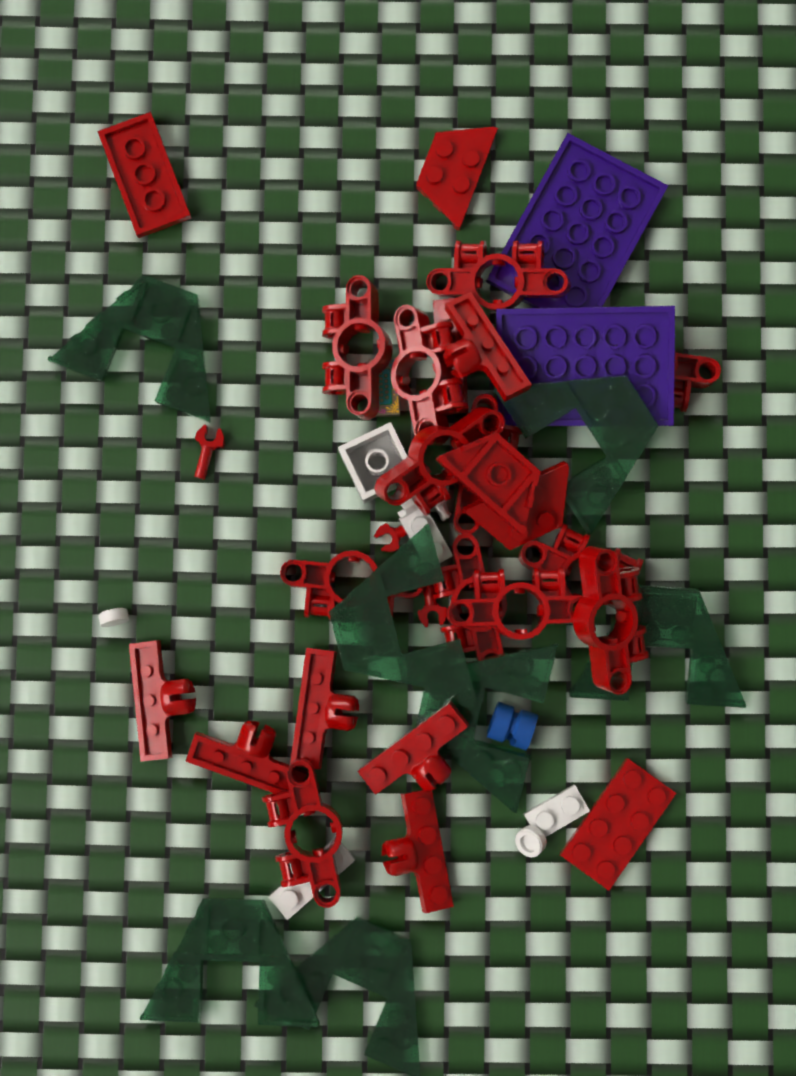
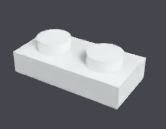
M573 784L523 814L529 825L538 827L547 837L590 812L577 787Z

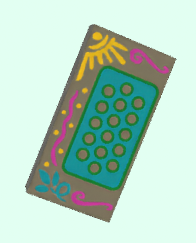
M391 358L389 365L379 374V412L375 417L400 416L399 395L391 383V368L396 358Z

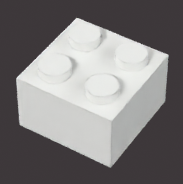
M391 422L338 447L339 454L364 504L378 498L375 492L377 479L408 457ZM396 483L389 486L387 493L397 488Z

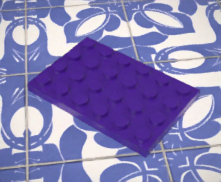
M567 133L501 254L512 258L513 241L537 243L539 240H543L544 268H556L565 272L571 281L570 291L560 298H524L522 302L533 308L603 307L668 185ZM506 263V267L494 266L486 283L513 296L517 290L515 288V277H518L514 267ZM553 277L549 283L550 289L553 291L560 290L564 284L563 277Z
M675 306L496 309V331L532 384L530 390L504 402L497 391L498 412L504 416L505 425L674 426Z

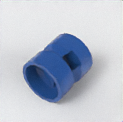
M498 701L486 737L502 743L507 739L511 746L526 751L533 737L538 715L523 709L515 712L514 706Z

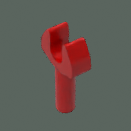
M206 424L195 435V440L200 443L202 449L194 477L202 480L206 478L213 451L217 448H224L225 437L221 428L217 430L215 440H206L208 434V426Z
M387 523L381 525L374 534L375 539L385 534L392 537V542L381 548V552L387 553L399 550L401 538L407 536L402 525L394 528L390 527Z
M428 573L421 574L424 581L425 605L422 610L417 612L418 619L427 628V615L429 612L434 611L438 614L439 625L442 626L447 617V608L441 607L436 599H433L435 591L432 577Z

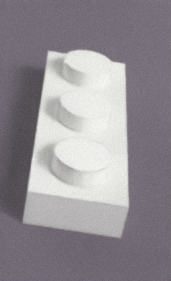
M335 838L324 847V850L331 846ZM341 843L334 854L338 875L355 861L352 854ZM310 882L290 887L279 886L268 898L288 920L313 898ZM325 884V885L321 886V887L319 888V892H320L323 888H325L328 884Z

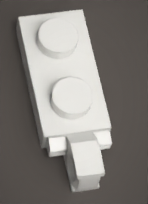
M412 498L401 504L403 509L397 512L400 517L399 520L425 567L429 570L452 557L453 554L431 515L425 516Z

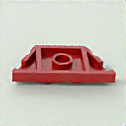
M497 127L436 132L417 180L416 188L425 198H429L433 206L440 213L442 212L458 231L462 227L498 131Z
M494 432L444 453L435 459L520 535L526 533L528 527L526 523L530 508L533 506L534 490L538 486L541 471L500 434Z
M562 461L541 471L538 486L534 490L535 498L533 506L529 511L526 523L528 527L524 535L516 532L480 499L462 507L463 511L507 549L512 550L562 527L569 465Z

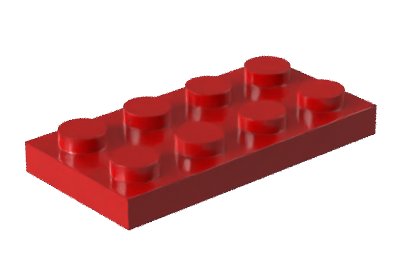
M151 112L97 131L138 238L192 219Z
M626 758L559 855L609 891L670 804L676 792Z

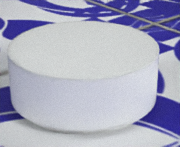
M125 608L106 610L98 615L101 627L116 626L129 621L128 611Z
M525 826L517 833L515 838L518 850L527 857H536L546 848V837L536 826Z

